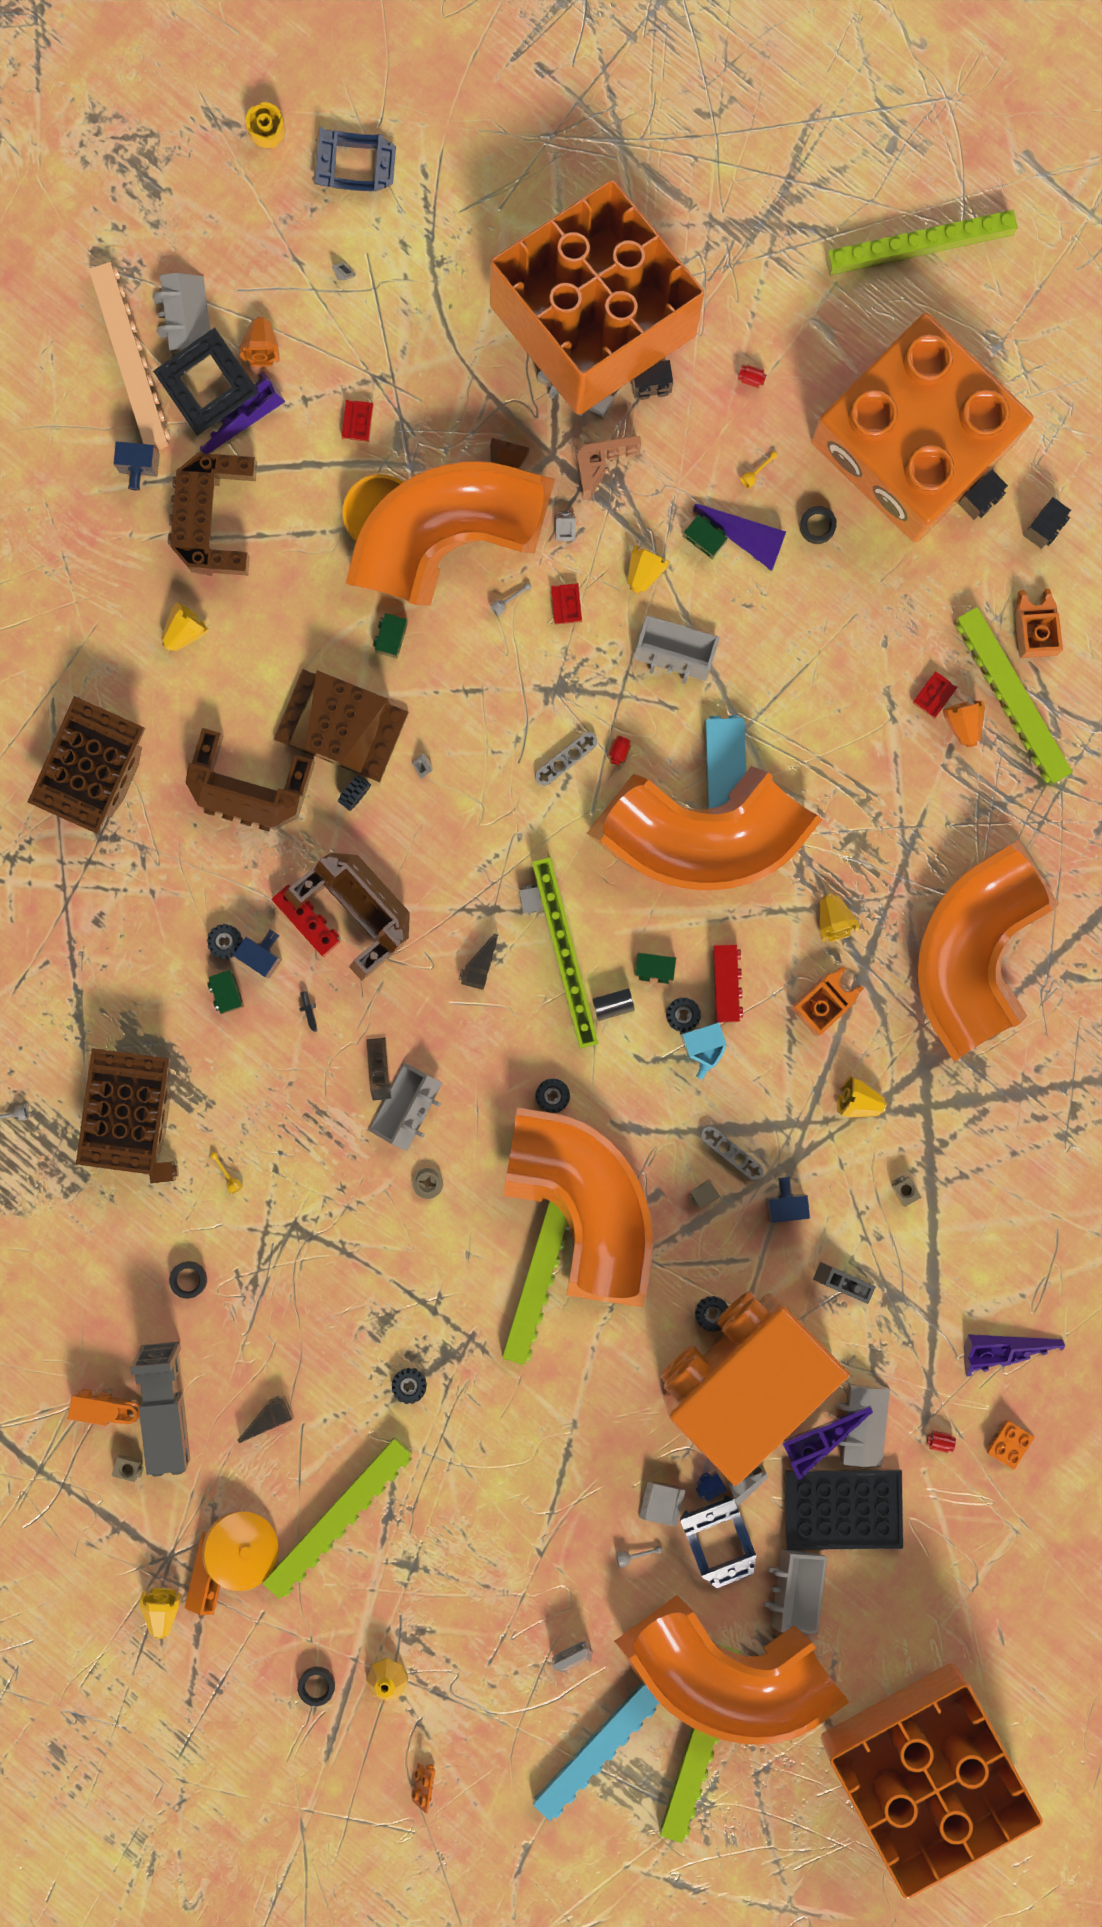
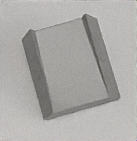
M763 1465L755 1468L737 1486L728 1481L738 1506L768 1478Z
M648 1481L639 1518L677 1526L686 1490L671 1484Z
M587 1641L578 1643L555 1655L552 1658L553 1669L567 1674L568 1670L587 1660L591 1662L593 1652Z

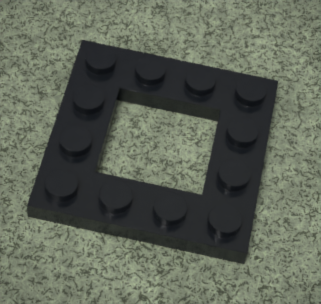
M216 327L153 371L197 436L260 393ZM211 355L232 387L202 408L181 376Z

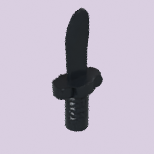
M307 991L301 992L300 996L303 1007L299 1008L300 1012L305 1011L310 1029L317 1032L318 1029L312 1009L316 1008V1004H310Z

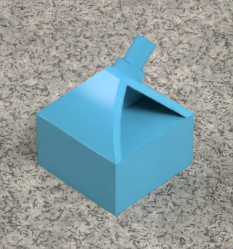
M720 1023L681 1035L687 1057L700 1063V1069L696 1077L702 1080L706 1072L716 1066L726 1048V1041Z

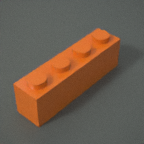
M207 1532L201 1533L185 1603V1609L198 1615H214L220 1586L209 1577L203 1565L202 1546Z

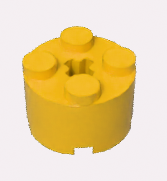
M262 102L248 110L245 123L252 142L259 147L275 148L284 138L286 131L284 119L278 107L268 102Z

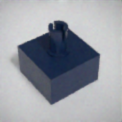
M116 441L113 464L119 473L129 474L128 489L139 491L141 475L158 477L160 454L156 447L151 444Z
M269 929L261 943H256L252 939L245 937L233 956L265 978L270 979L282 959L271 953L270 950L280 935Z
M790 1177L778 1178L780 1195L766 1198L768 1221L771 1223L810 1219L808 1195L792 1194Z

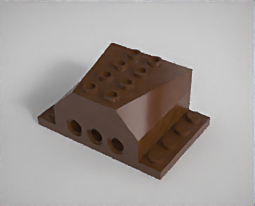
M302 669L274 740L380 783L409 712L391 705L389 699L331 675L318 670L314 674Z
M74 696L27 802L99 834L106 817H112L123 802L138 769L142 747L138 744L146 728Z
M92 1048L75 1165L154 1175L157 1155H160L166 1135L171 1099V1078H168L170 1058Z

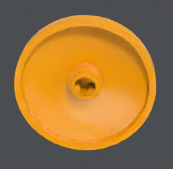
M372 474L358 480L350 488L343 503L342 515L346 530L354 541L357 542L360 530L376 505L404 481L389 474Z
M248 1511L228 1513L219 1518L210 1527L205 1536L202 1546L204 1568L209 1577L223 1588L232 1591H246L255 1588L268 1578L276 1565L279 1550L278 1539L270 1523L263 1517Z

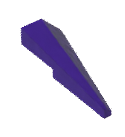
M263 371L258 374L260 379L255 384L260 393L221 420L222 426L218 431H212L210 434L212 438L204 446H200V450L203 453L209 454L285 403L281 392Z
M695 503L693 509L695 513L705 516L714 527L723 530L726 533V537L751 554L754 559L760 561L767 569L773 570L786 531Z
M968 1334L964 1344L965 1374L967 1377L972 1376L974 1371H989V1367L1001 1365L1004 1367L1031 1359L1030 1356L1041 1353L1042 1356L1048 1354L1047 1351L1056 1348L1064 1350L1065 1343L1063 1339Z
M871 1405L783 1441V1446L791 1460V1466L798 1480L873 1413Z

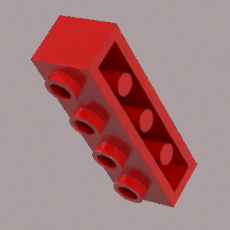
M289 884L286 885L271 900L322 957H325L340 943L338 940L340 935L334 928L330 930L325 925L327 921L321 914L317 916L313 912L315 907L309 900L297 910L284 896L288 888L291 887Z
M737 945L713 946L716 1023L740 1022V1018H743V1006H739V999H742L743 994L742 987H739L738 981L742 980V969L738 968V960H741V949H737Z

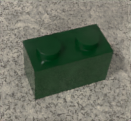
M699 515L696 516L683 533V537L712 560L728 539L725 537L726 533L720 528L715 529L709 519L705 516L701 518Z
M385 613L384 618L381 617L379 620V636L375 635L373 641L375 652L398 659L408 620Z
M638 953L635 976L639 977V981L650 982V978L658 979L657 983L669 984V981L674 980L676 957Z
M233 970L209 977L210 981L207 982L210 993H214L216 1000H213L216 1011L224 1014L244 1007Z

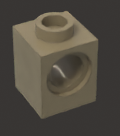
M903 1175L895 1179V1184L891 1185L901 1205L904 1207L922 1198L911 1177L905 1178ZM907 1184L910 1187V1192L907 1195H903L901 1187Z
M710 1180L689 1191L692 1195L689 1197L694 1207L698 1205L700 1209L720 1197Z
M121 1454L118 1455L112 1476L135 1482L137 1477L140 1478L143 1472L142 1460ZM125 1464H130L133 1467V1473L125 1471Z

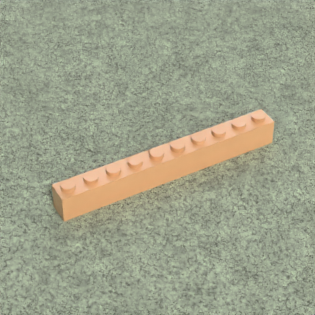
M111 262L90 268L89 272L143 444L154 445L157 450L168 447V440L171 439L168 429L163 427L162 422L165 421L162 410L158 411L156 405L159 404V399L156 392H152L151 386H154L151 375H147L145 368H148L145 356L141 357L140 350H143L140 340L135 338L134 333L137 332L134 321L130 322L129 319L131 310L129 304L124 303L123 297L126 294L123 286H119L117 280L120 279L117 267L113 268Z

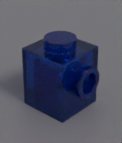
M717 1471L711 1474L706 1472L699 1476V1480L696 1481L698 1487L695 1489L700 1498L704 1497L706 1501L727 1491Z

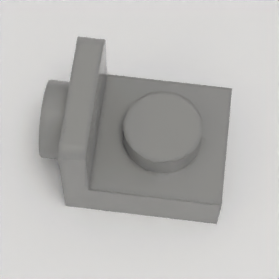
M561 511L560 514H556V541H575V514H571L570 511Z

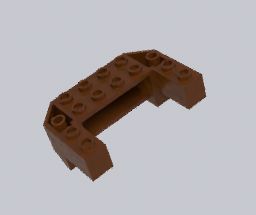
M196 453L176 471V476H173L172 486L175 488V495L171 496L173 514H170L169 525L172 526V532L168 534V545H170L191 572L212 576L213 573L248 576L250 561L248 553L212 550L210 548L214 486H220V479L256 481L257 461L255 457Z
M202 728L192 763L188 764L185 783L197 805L204 809L203 813L212 816L218 813L222 815L223 819L233 821V818L241 820L240 824L250 827L252 824L259 825L258 829L270 832V829L276 830L299 817L315 764L313 759L294 754L284 790L278 788V791L215 773L213 770L224 736L219 732Z
M329 853L321 858L314 868L289 887L284 896L298 910L324 887L328 889L375 941L354 959L349 966L359 979L363 981L403 947L409 939L410 912L358 855Z

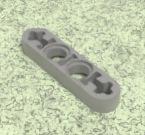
M590 732L580 736L537 771V783L541 786L551 784L596 747V736ZM585 737L589 739L592 737L594 739L592 741L593 745H586L583 748L586 751L583 753L581 747H579L577 743L580 742V745H583L585 743ZM572 748H576L579 751V756L575 759L570 758L568 755L569 750ZM555 761H563L564 768L559 771L554 769L553 764ZM550 766L551 770H552L556 775L553 776L552 773H551V774L547 777V778H548V781H547V782H546L545 780L540 781V780H539V779L541 778L540 773H543V774L548 773V772H549V769H547V767Z
M712 1126L702 1129V1140L744 1175L752 1180H758L762 1177V1166ZM706 1130L709 1132L713 1130V1136L717 1139L719 1135L722 1137L717 1141L715 1147L712 1145L715 1142L711 1138L705 1139ZM723 1141L728 1142L730 1145L729 1151L725 1153L719 1150V1145ZM736 1154L744 1155L745 1161L743 1164L737 1165L734 1162ZM748 1160L752 1161L749 1164L751 1167L755 1168L757 1166L759 1168L757 1170L759 1172L758 1176H751V1170L747 1167L745 1171L742 1169L747 1165Z

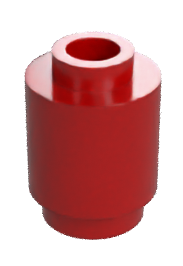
M747 364V366L742 365L738 380H741V383L759 388V385H764L767 375L763 374L764 369Z
M616 736V739H613L607 755L610 763L615 765L625 763L631 748V740L623 736Z
M933 1430L931 1434L928 1433L926 1445H929L930 1450L944 1453L954 1452L956 1437L949 1433Z

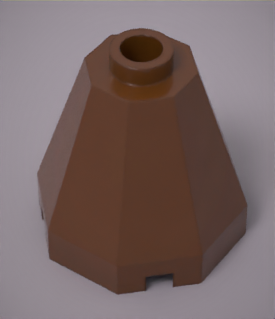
M492 438L490 443L491 463L520 469L529 454L530 448Z

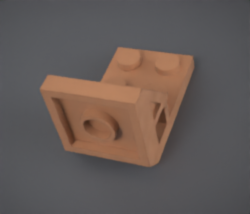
M640 436L582 446L577 453V468L583 500L591 499L604 477L605 458L607 460H615L619 458L618 456L626 455V457L636 456L641 450Z

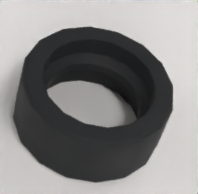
M823 506L809 508L803 514L800 521V532L803 538L813 544L827 542L834 535L837 527L834 513L829 508ZM815 514H821L829 521V529L822 536L812 535L807 528L808 519Z
M192 1261L180 1263L170 1273V1288L180 1298L189 1299L196 1297L203 1292L207 1284V1275L204 1268ZM183 1269H193L199 1275V1285L193 1291H184L177 1284V1276Z
M315 1666L308 1668L298 1682L297 1691L299 1697L309 1706L318 1707L325 1705L335 1691L333 1675L323 1667ZM313 1675L324 1677L328 1684L326 1694L319 1698L309 1696L305 1689V1683L309 1677Z

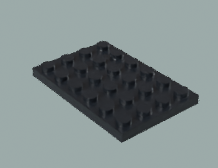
M901 1469L809 1470L799 1480L794 1470H785L787 1550L903 1549Z

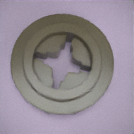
M432 1168L421 1169L413 1178V1189L421 1198H434L443 1188V1178L438 1171ZM429 1175H431V1182L436 1184V1186H429L426 1192L425 1184H422L420 1181H426Z

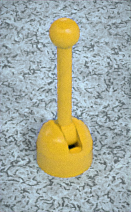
M772 451L770 457L753 473H744L739 478L741 483L750 489L756 482V474L772 459H776L778 453Z
M212 1152L210 1157L216 1161L228 1180L226 1185L230 1195L236 1193L243 1188L242 1183L238 1179L229 1176L218 1159V1154Z

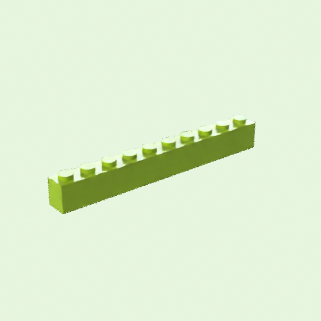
M1013 209L828 250L826 261L829 274L832 276L1012 236L1018 229Z
M976 607L955 620L956 631L963 635L966 640L964 641L966 648L973 652L976 665L984 671L983 677L985 681L992 685L995 698L1003 704L1002 710L1004 714L1011 718L1014 731L1022 737V745L1026 750L1030 751L1033 764L1041 770L1042 780L1050 786L1072 774V769L979 608Z
M551 857L533 861L532 865L579 1048L597 1045L599 1043Z
M549 1201L502 1359L525 1365L526 1361H530L533 1350H529L531 1342H536L538 1332L535 1331L536 1325H541L544 1313H541L543 1305H547L549 1294H546L548 1286L552 1287L555 1279L552 1272L554 1268L558 1269L561 1259L557 1257L559 1249H564L566 1239L563 1236L565 1231L569 1232V1225L563 1213L551 1201Z
M395 1436L262 1584L279 1600L283 1595L287 1597L294 1589L292 1585L296 1581L300 1583L307 1575L305 1571L309 1567L313 1569L320 1561L318 1557L321 1553L324 1552L326 1554L333 1547L332 1541L335 1538L339 1540L345 1534L346 1530L344 1528L349 1523L353 1525L360 1517L358 1513L362 1509L364 1511L368 1509L373 1503L371 1499L374 1495L379 1496L385 1490L384 1484L388 1480L392 1482L399 1474L397 1470L401 1466L405 1468L412 1460L410 1457L412 1451Z
M718 1644L731 1652L742 1655L739 1650ZM694 1728L691 1729L660 1827L661 1837L683 1843L684 1838H688L691 1829L688 1825L690 1819L695 1817L697 1808L694 1806L696 1800L701 1798L703 1789L700 1787L702 1781L705 1782L707 1779L708 1770L706 1768L708 1762L712 1763L714 1757L712 1749L714 1744H718L719 1738L709 1736Z

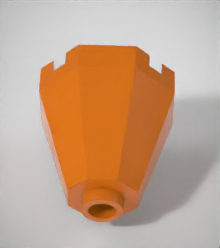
M257 317L250 322L240 345L242 362L246 363V360H248L250 365L254 367H270L273 365V361L276 360V363L280 361L276 338L271 323L266 318Z
M974 700L972 705L969 701L942 710L945 720L961 745L973 747L981 740L985 712L983 700Z

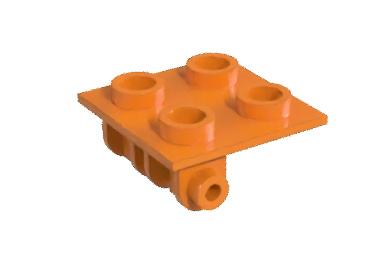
M1009 1420L1002 1422L1003 1424L999 1429L1000 1433L996 1432L998 1436L997 1438L993 1437L995 1441L992 1440L990 1445L987 1446L988 1450L986 1452L1015 1470L1035 1437Z
M418 1762L417 1769L414 1772L415 1786L412 1789L411 1797L412 1801L428 1814L435 1769L432 1764H427L425 1767Z

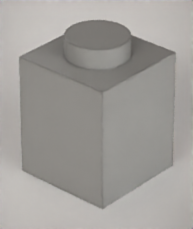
M534 885L523 886V890H519L523 914L542 911L538 887L534 888Z

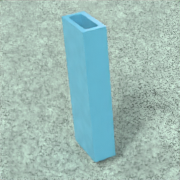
M730 715L727 719H721V716H709V719L705 721L708 809L719 807L730 800L728 795L746 773L745 720L740 718V715Z

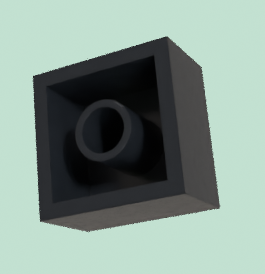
M670 360L659 361L631 380L634 398L646 400L653 395L665 397L672 393L673 376Z
M992 469L964 495L959 505L973 520L978 516L982 518L991 509L992 503L995 506L1006 494L1004 490L1008 485Z
M1052 497L1023 536L1041 549L1045 545L1049 546L1058 536L1059 532L1057 530L1060 531L1071 518L1068 516L1071 509Z

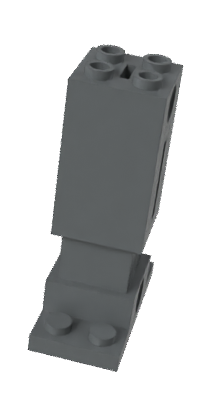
M180 1341L142 1345L130 1367L131 1375H135L136 1384H141L142 1390L139 1415L146 1475L154 1477L162 1476L164 1473H171L172 1475L182 1474L186 1471L190 1461L183 1392H178L176 1379L180 1371Z

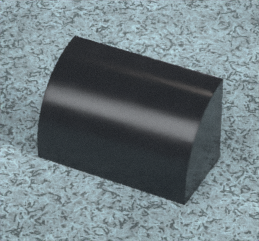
M629 988L592 999L598 1021L635 1011Z

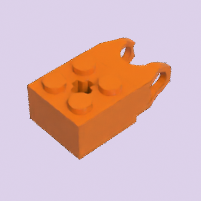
M1050 589L1043 591V598L1039 606L1031 604L1025 591L1020 590L1017 593L1015 609L1019 657L1057 656L1063 651L1057 604L1052 597Z
M841 966L836 971L824 975L790 1007L815 1036H820L855 1003L859 993L864 989L862 986H857L848 992L841 989L839 981L846 970L845 966ZM817 1005H821V1007H820V1011H821V1012H817V1011H816V1006H817Z
M81 1389V1391L71 1396L67 1419L104 1426L110 1422L127 1425L136 1422L140 1418L139 1404L134 1401L112 1397L111 1393L100 1392L99 1395L93 1394V1390ZM128 1409L133 1411L134 1417L128 1415Z

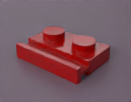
M346 400L342 439L369 442L373 403Z
M579 583L551 586L555 625L582 622Z
M935 671L912 703L935 719L958 687Z

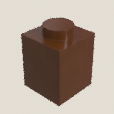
M174 1161L156 1163L154 1175L149 1174L150 1184L175 1181L176 1177L179 1176L178 1166L174 1164Z

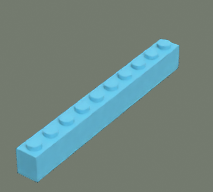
M643 1682L638 1685L533 1799V1806L549 1821L553 1817L558 1818L565 1804L573 1802L577 1796V1791L580 1788L583 1790L589 1784V1778L593 1774L597 1775L602 1770V1764L606 1760L610 1761L617 1752L615 1750L620 1745L623 1747L629 1741V1735L633 1731L637 1732L642 1727V1721L646 1717L650 1718L655 1713V1707L660 1702L652 1695Z

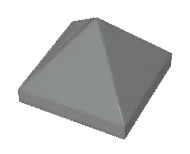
M344 261L332 266L337 280L345 281L356 276Z
M421 754L412 762L421 779L433 771L431 761L424 754Z

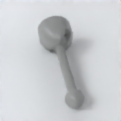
M525 583L523 588L504 601L497 599L491 602L489 605L495 615L500 616L505 611L506 604L525 590H530L531 584Z
M25 1104L15 1107L13 1113L0 1115V1119L14 1116L17 1120H28V1108Z
M657 1546L655 1549L632 1555L626 1551L616 1552L619 1568L629 1565L633 1558L652 1553L660 1554L663 1549L661 1546Z

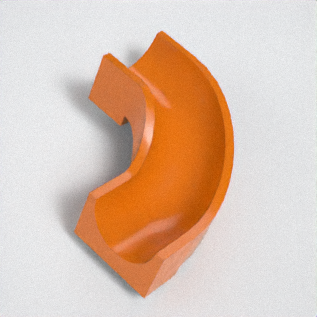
M478 461L447 464L415 475L388 493L367 517L355 544L345 584L387 593L405 599L410 604L431 606L441 569L438 568V564L451 550L464 544L486 541L520 552L535 553L555 479L515 467Z
M752 766L728 795L730 800L719 807L710 809L681 807L649 779L633 773L586 834L612 856L654 880L685 889L721 890L750 884L778 870L795 855L823 819L797 803L780 789L772 780L774 776L769 772Z
M1019 839L977 864L952 885L935 908L922 939L918 963V983L921 1001L933 1029L954 1062L993 1036L1021 1024L1027 1017L1026 1012L1011 988L1003 981L1001 975L1002 956L1009 940L1017 931L1053 911L1059 903Z
M517 1108L503 1196L542 1202V1198L553 1202L563 1213L569 1225L573 1243L567 1296L643 1307L649 1282L653 1234L646 1197L632 1167L611 1141L589 1125L568 1116Z
M676 1595L614 1641L643 1684L671 1714L692 1728L725 1741L763 1745L792 1740L819 1726L849 1703L847 1697L836 1686L813 1651L816 1647L813 1642L795 1625L763 1648L766 1653L763 1655L751 1657L736 1654L713 1642L693 1610Z

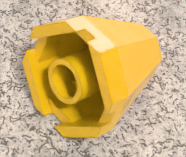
M635 545L631 554L627 584L631 585L630 590L640 594L641 591L645 592L668 568L670 561L665 560L663 562V557L644 548L639 550L640 546Z
M176 603L171 609L161 636L162 645L169 651H178L204 636L209 628L202 619L199 622L198 615L184 604Z
M830 893L822 897L823 899L820 900V937L822 942H826V938H828L829 942L837 941L851 936L850 931L852 930L855 933L859 931L857 919L839 895Z
M849 1076L842 1084L841 1090H844L843 1096L839 1094L837 1099V1112L847 1117L879 1116L885 1111L887 1105L885 1098L861 1080Z
M153 1588L152 1593L147 1594V1591H144L140 1597V1608L148 1631L157 1639H163L170 1634L181 1603V1593L178 1592L176 1595L175 1590L172 1588Z
M387 1657L372 1664L366 1682L373 1696L387 1702L402 1696L408 1682V1677L402 1663L395 1662Z

